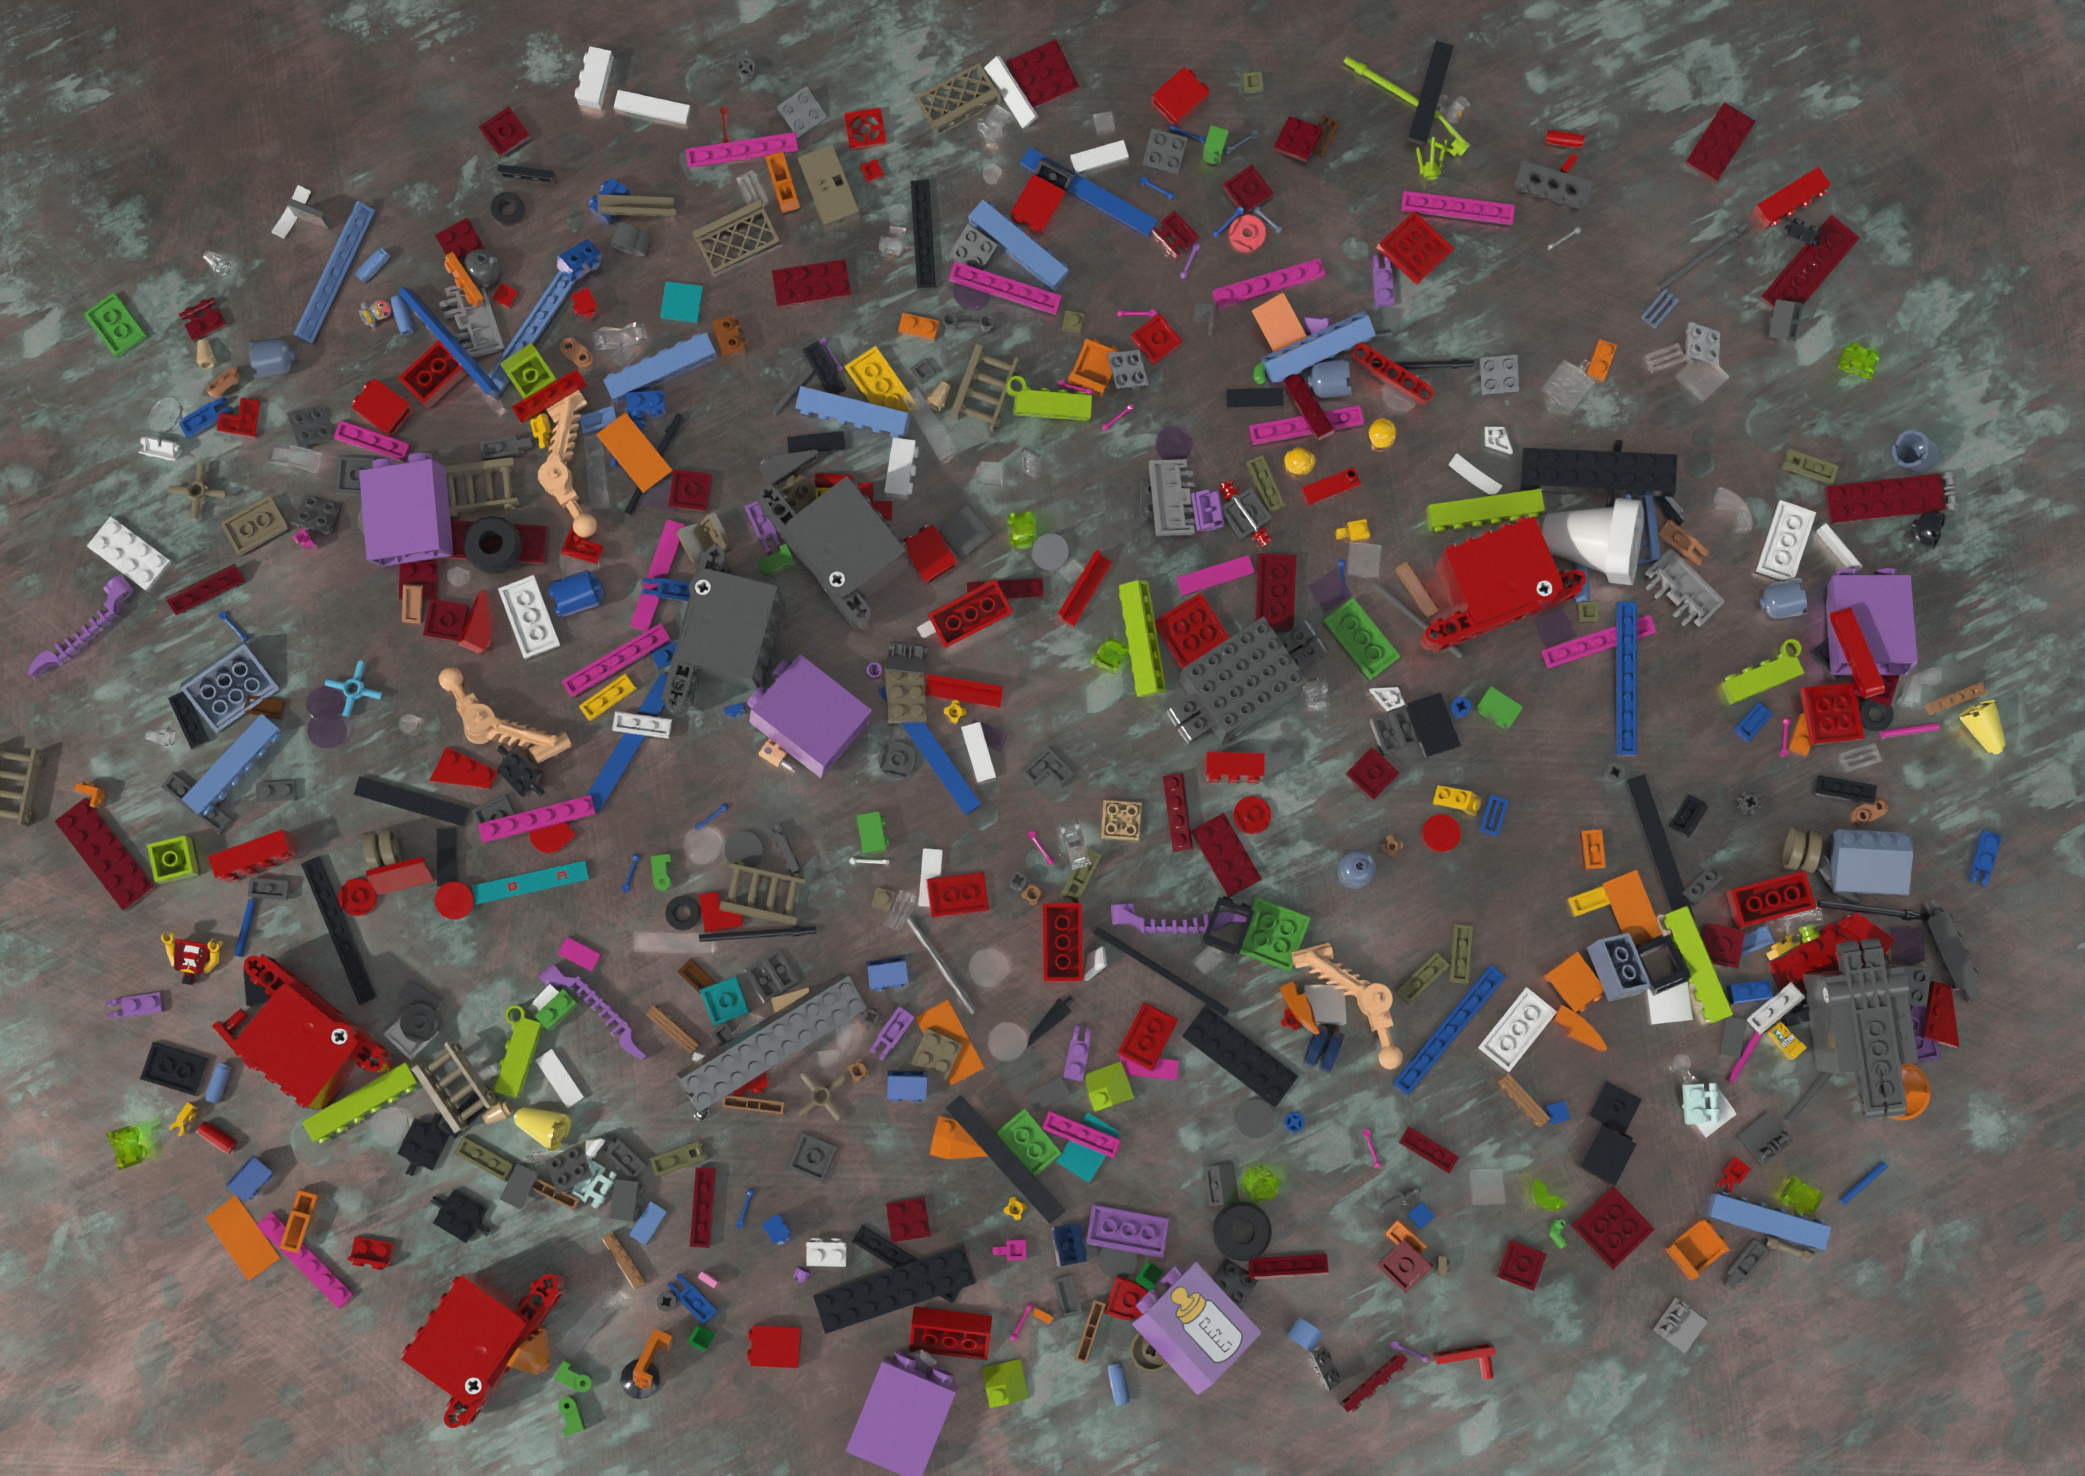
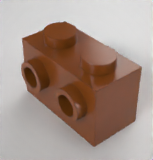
M730 315L712 321L724 360L727 361L746 355L744 348L748 346L745 337H740L739 331L742 328L739 319L735 320L734 316Z

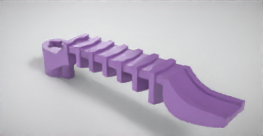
M120 574L113 577L104 587L108 598L103 604L107 610L104 612L103 610H98L96 612L100 619L97 621L95 617H91L89 619L92 624L90 628L87 625L81 626L84 631L82 635L79 632L73 633V636L77 639L75 642L70 637L65 638L64 641L68 645L66 650L60 642H56L54 646L60 652L59 656L51 651L41 652L27 671L30 677L32 676L36 679L48 667L64 665L67 661H70L71 657L78 654L82 647H86L91 639H95L99 632L104 631V627L112 624L111 621L114 618L119 617L120 603L134 591L123 575Z
M1134 904L1111 905L1112 925L1132 924L1141 931V934L1151 932V934H1156L1157 932H1161V934L1172 932V934H1205L1209 923V914H1202L1203 927H1199L1198 917L1192 918L1193 927H1188V919L1181 920L1182 927H1178L1177 919L1171 920V927H1167L1166 919H1160L1161 927H1156L1155 918L1149 919V922L1145 923V918L1135 915ZM1220 912L1216 916L1211 932H1217L1222 926L1230 923L1245 924L1246 917L1230 912Z
M554 963L538 975L546 986L551 984L556 990L564 985L571 990L575 987L577 989L575 993L579 997L586 992L588 995L583 999L586 1004L594 999L596 1002L591 1008L596 1011L601 1006L603 1010L599 1013V1016L602 1019L607 1014L611 1016L605 1022L608 1027L615 1021L619 1023L610 1032L613 1037L622 1029H625L619 1038L621 1047L635 1057L643 1060L648 1058L636 1046L633 1039V1029L628 1026V1022L623 1020L617 1012L615 1013L613 1008L607 1005L606 1001L600 998L596 991H592L590 986L584 983L580 976L576 978L566 977Z

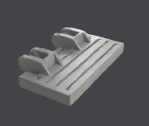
M457 285L446 287L447 298L456 297L439 302L440 308L455 305L458 308L444 312L443 317L445 319L454 317L458 332L467 330V332L453 336L458 342L469 340V343L461 345L470 356L474 358L504 351V345L485 288L475 285L483 296L482 305L475 308L473 304H469L467 301L466 293L462 288L460 289Z
M1187 459L1150 460L1148 464L1156 536L1193 535L1196 521L1195 519H1185L1184 515H1193L1194 508H1184L1183 506L1191 505L1190 489L1196 488L1195 482H1181V478L1195 476L1194 471H1180V469L1187 468Z
M1672 548L1645 572L1650 579L1655 574L1657 575L1646 587L1648 591L1657 582L1663 586L1661 590L1655 593L1654 597L1656 599L1668 588H1671L1666 595L1677 606L1682 601L1685 602L1673 614L1675 618L1679 617L1684 609L1690 613L1682 621L1681 624L1683 626L1695 615H1698L1693 622L1700 627L1725 603Z

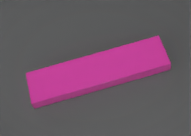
M340 420L334 438L404 463H406L412 447L410 443Z
M1249 555L1177 577L1176 580L1183 597L1252 575L1255 572Z
M1052 1111L1048 1112L1042 1127L1043 1130L1112 1158H1115L1122 1141Z

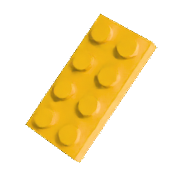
M876 346L844 366L869 403L911 413L918 408Z

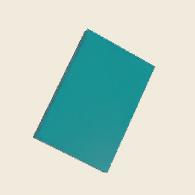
M1087 1112L1081 1124L1115 1138H1118L1120 1132ZM1069 1141L1056 1162L1089 1183L1107 1155Z

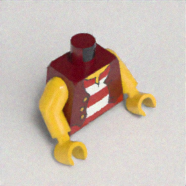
M164 931L161 940L165 943L170 963L174 970L184 972L182 984L193 985L196 974L206 976L219 963V948L223 945L221 940L217 945L214 943L215 938L208 944L175 939L174 941L176 933L171 931L170 937H168L166 931Z

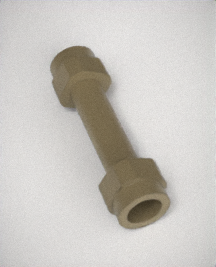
M1768 1235L1766 1238L1765 1246L1771 1249L1778 1248L1799 1256L1801 1260L1811 1263L1814 1257V1251L1809 1249L1797 1248L1781 1242L1779 1238Z

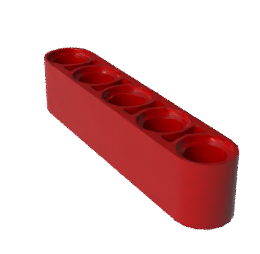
M1358 344L1354 347L1351 358L1355 364L1421 405H1426L1431 401L1434 395L1432 386L1369 346ZM1363 351L1365 353V357H1358L1356 355V352ZM1379 361L1381 363V367H1374L1372 365V362ZM1389 371H1394V372H1396V373H1397V377L1391 378V377L1388 375V372H1389ZM1405 381H1410V382H1412L1413 387H1412V388H1407V387L1404 385V382H1405ZM1426 391L1429 397H1421L1420 392Z
M1846 607L1830 612L1831 624L1862 697L1866 699L1884 693V683L1851 607Z

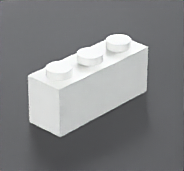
M589 46L588 53L586 52L584 55V70H581L579 75L580 86L575 90V98L579 105L601 110L614 59L611 51Z
M893 437L884 491L885 497L908 500V495H912L913 483H910L911 476H915L916 465H913L914 458H918L919 447H916L915 440Z

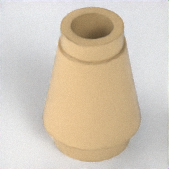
M206 339L199 340L197 342L196 363L202 369L212 368L216 359L209 341Z
M941 382L928 397L927 405L931 409L940 411L941 408H944L951 388L950 385Z
M500 1100L498 1105L491 1107L486 1113L482 1114V1117L486 1124L510 1118V1115L513 1114V1109L507 1100Z

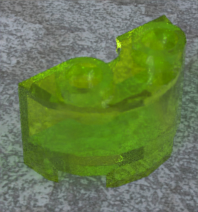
M1850 343V346L1844 347L1836 368L1845 372L1856 373L1859 377L1872 381L1879 362V352L1873 349L1861 348L1862 346L1858 343Z
M1033 511L1010 513L1007 516L1008 527L1012 526L1013 534H1009L1010 545H1014L1015 550L1030 549L1033 541L1036 539Z
M1109 637L1106 643L1102 642L1097 651L1099 654L1095 653L1091 664L1115 675L1129 647Z
M127 1126L106 1133L110 1146L114 1150L119 1170L142 1163L143 1157L147 1156L146 1148L144 1145H141L139 1140L140 1131L138 1127L132 1128Z
M1791 1175L1780 1194L1779 1201L1787 1206L1790 1204L1795 1206V1211L1805 1216L1806 1213L1814 1215L1825 1195L1815 1188L1808 1186L1794 1175Z
M1533 1178L1530 1183V1198L1537 1207L1542 1210L1556 1211L1567 1205L1558 1195L1550 1197L1547 1194L1548 1187L1538 1178Z

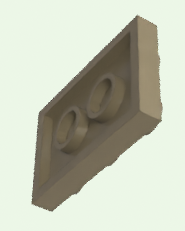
M271 495L220 522L239 557L289 529Z
M885 670L888 723H926L924 674Z

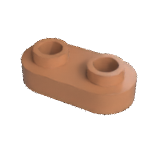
M565 338L561 341V353L578 368L588 369L593 365L594 358L591 352L575 339ZM571 344L572 348L566 349V346ZM582 356H586V360L581 361L580 358Z
M236 367L229 368L207 386L206 391L211 397L222 396L227 388L231 385H236L240 381L241 372Z
M1875 797L1874 805L1862 804L1852 811L1851 821L1856 826L1869 824L1887 812V801L1884 798ZM1877 803L1881 805L1880 810L1876 808ZM1860 813H1864L1865 819L1860 818Z

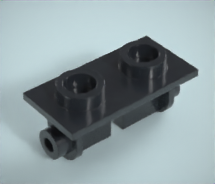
M1795 217L1794 220L1786 219V221L1790 222L1784 228L1786 235L1799 240L1801 234H1804L1801 241L1810 246H1818L1820 243L1819 236H1825V234L1820 232V228L1810 225V227L1805 226V221Z
M1807 1000L1802 1001L1801 1005L1794 1006L1782 1016L1783 1019H1780V1022L1786 1027L1800 1024V1016L1802 1022L1810 1021L1808 1012L1810 1009Z

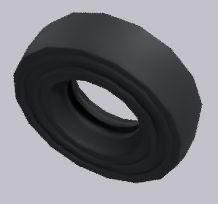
M503 192L494 197L490 210L496 222L501 225L511 226L522 219L525 208L523 201L518 195L512 192ZM507 202L514 205V212L510 215H503L500 211L501 206Z
M1867 699L1859 708L1862 726L1869 731H1882L1890 726L1893 720L1894 711L1891 705L1886 706ZM1877 707L1881 709L1883 717L1880 721L1871 720L1869 717L1871 708Z
M675 897L666 906V920L676 930H689L699 921V906L690 897ZM680 906H686L690 910L689 918L684 921L678 920L675 915L677 908Z

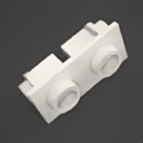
M150 436L141 438L143 446L138 451L147 456L164 458L169 461H175L182 453L177 442L162 440L161 445H159V438Z

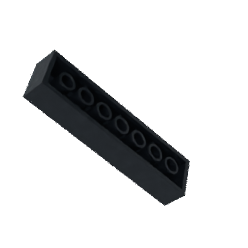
M1523 448L1520 490L1541 489V491L1674 497L1676 492L1677 454Z
M963 1244L813 1295L824 1332L827 1334L976 1284L977 1280L966 1246Z

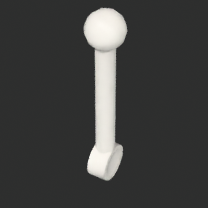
M851 857L849 860L851 864H890V860L856 859L855 857Z

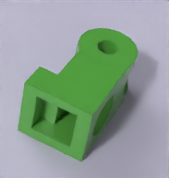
M786 544L779 547L781 552L771 557H762L759 560L758 567L763 575H772L795 564Z
M671 854L651 856L654 886L660 891H668L672 886V879L669 877L667 864L673 863Z
M564 1360L554 1379L579 1392H586L593 1386L592 1376L586 1373L581 1374L571 1369L572 1363Z
M571 1396L562 1398L558 1407L560 1412L564 1414L567 1427L563 1428L564 1436L585 1430L586 1425L578 1401Z

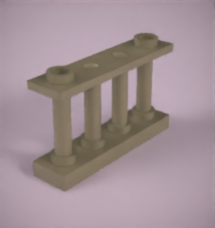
M976 344L952 407L951 418L958 420L960 415L966 414L991 423L990 431L994 432L995 427L999 428L1002 420L1000 414L1008 394L1006 384L1014 375L1018 376L1021 365H1019V358L1015 357L1013 364L987 356L983 352V346ZM984 362L1010 371L1007 380L1003 381L980 373L977 370L979 363L982 364ZM980 380L1003 388L1000 399L973 390V387H971L972 381ZM973 397L996 405L997 408L994 416L966 407L967 405L964 404L966 398Z
M513 457L445 466L450 517H458L461 513L499 508L512 510L516 506H521L519 499L513 498L510 472L517 469L516 461ZM500 471L503 473L505 499L494 501L491 475L493 472ZM476 474L484 476L486 502L475 503L472 477ZM463 476L465 478L468 504L456 506L454 480L455 477Z
M0 745V766L3 759L29 762L27 774L5 771L0 768V778L25 781L23 792L0 789V797L22 800L20 811L0 809V816L18 819L17 824L27 827L28 822L32 818L30 810L38 769L43 761L42 751L32 748L31 754L28 755L7 752L4 750V746Z
M739 861L729 864L728 868L734 870L728 899H725V902L721 901L719 910L791 926L796 925L797 917H793L794 913L792 911L798 884L804 885L806 881L802 879V875L791 873L790 876L754 869L745 867V863ZM741 872L753 874L747 903H744V906L737 905V901H735ZM760 876L772 878L766 907H763V910L756 909V905H754ZM779 880L791 882L785 911H782V914L774 913L775 909H773Z
M455 1040L444 1043L448 1051L429 1065L426 1062L417 1064L412 1068V1071L453 1132L458 1133L469 1127L466 1119L484 1105L488 1109L495 1107L498 1103L493 1092L488 1090L463 1053L462 1046ZM453 1057L458 1067L440 1081L437 1080L434 1070ZM463 1073L469 1083L449 1097L444 1090L445 1086ZM474 1089L480 1099L460 1113L455 1103Z

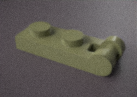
M1787 450L1785 454L1786 460L1781 466L1782 469L1829 485L1833 484L1839 466L1795 450ZM1794 459L1799 460L1798 465L1793 464Z
M1085 847L1060 895L1068 896L1073 899V902L1078 903L1102 855ZM1072 884L1079 887L1077 892L1070 889Z
M700 1140L650 1158L655 1176L659 1177L708 1159L707 1153H704L702 1147L704 1146L703 1141ZM695 1149L697 1156L692 1158L690 1151Z

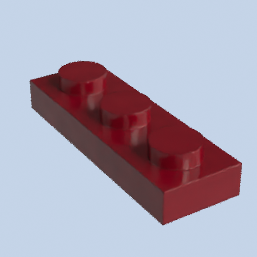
M1410 1126L1406 1128L1398 1142L1447 1174H1450L1459 1159L1457 1155Z

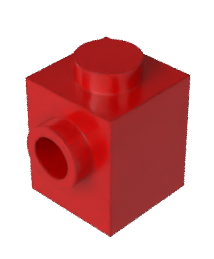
M588 287L571 295L575 303L572 307L576 315H581L583 320L593 319L600 312Z

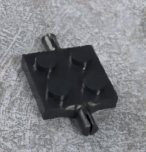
M502 744L499 745L496 751L503 757V760L497 771L521 797L526 796L531 789L538 797H541L545 791L538 785L543 771L518 744L512 747L510 752Z
M435 1112L430 1123L414 1118L397 1152L398 1155L410 1162L405 1172L407 1175L409 1174L413 1177L417 1166L434 1170L451 1136L438 1127L443 1117L441 1114L438 1116V1113Z
M454 1189L445 1201L440 1200L436 1196L432 1198L435 1201H430L431 1204L440 1208L433 1224L467 1244L471 1236L477 1231L486 1237L489 1234L483 1230L488 1233L491 1232L490 1229L482 1225L483 1217L488 1209Z

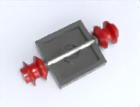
M1227 480L1220 485L1219 493L1224 492L1225 496L1223 499H1231V501L1222 506V513L1240 540H1243L1254 532L1252 539L1259 541L1258 547L1262 545L1264 548L1272 542L1271 538L1273 535L1266 533L1268 528L1260 527L1271 521L1272 517L1254 491L1249 488L1238 496L1240 488H1234L1233 484L1235 481L1230 482Z

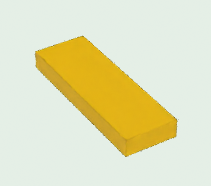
M625 673L580 704L579 707L591 722L636 691L637 688Z

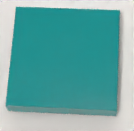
M666 281L660 318L698 324L703 286Z
M736 976L699 990L713 1026L749 1013Z

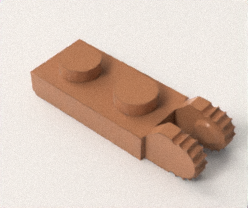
M1667 520L1657 533L1661 540L1684 557H1688L1696 565H1701L1702 560L1691 552L1694 548L1701 555L1707 556L1709 554V551L1699 544L1698 540L1670 520Z

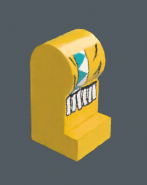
M1778 1022L1767 1032L1772 1041L1789 1060L1795 1059L1807 1048L1781 1022Z

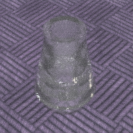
M211 249L204 253V259L207 260L216 274L225 275L229 272L231 264L227 258L213 252Z
M170 727L148 728L145 732V738L164 746L173 745L176 741V731Z

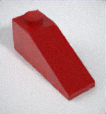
M485 590L476 595L458 645L478 654L487 650L491 643L489 639L491 635L487 591Z

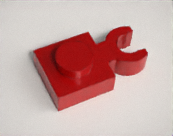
M1736 1156L1733 1157L1723 1170L1726 1177L1720 1179L1717 1186L1721 1187L1726 1182L1728 1188L1725 1192L1730 1193L1734 1187L1733 1183L1740 1184L1751 1168Z

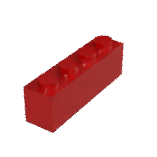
M1818 166L1757 204L1753 212L1765 229L1769 226L1773 228L1781 223V219L1785 216L1788 218L1793 216L1797 212L1796 209L1801 206L1803 208L1809 206L1813 202L1812 199L1816 197L1820 199L1825 196L1831 183Z

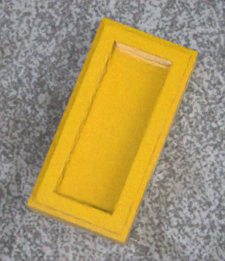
M1604 886L1568 898L1574 917L1610 904Z

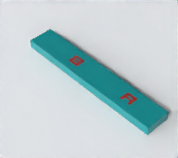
M586 861L473 885L472 892L475 905L583 882L590 880Z

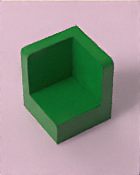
M1147 1260L1135 1281L1148 1290H1152L1156 1286L1155 1284L1162 1275L1163 1270Z
M698 1324L687 1343L706 1352L717 1333Z

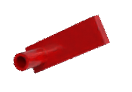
M1353 467L1306 485L1301 490L1307 505L1310 506L1361 486L1357 471Z
M240 1008L224 1023L217 1021L212 1027L231 1047L237 1039L232 1031L248 1015ZM241 1059L249 1069L254 1070L249 1065L251 1063L249 1060Z
M1492 1343L1433 1353L1434 1361L1437 1365L1479 1358L1482 1379L1494 1378L1491 1356L1496 1355Z

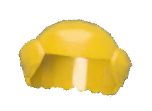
M1379 418L1369 428V438L1377 448H1388L1396 440L1397 430L1394 423L1389 419Z
M1296 447L1288 451L1284 457L1287 470L1299 476L1308 474L1316 462L1314 455L1304 447Z

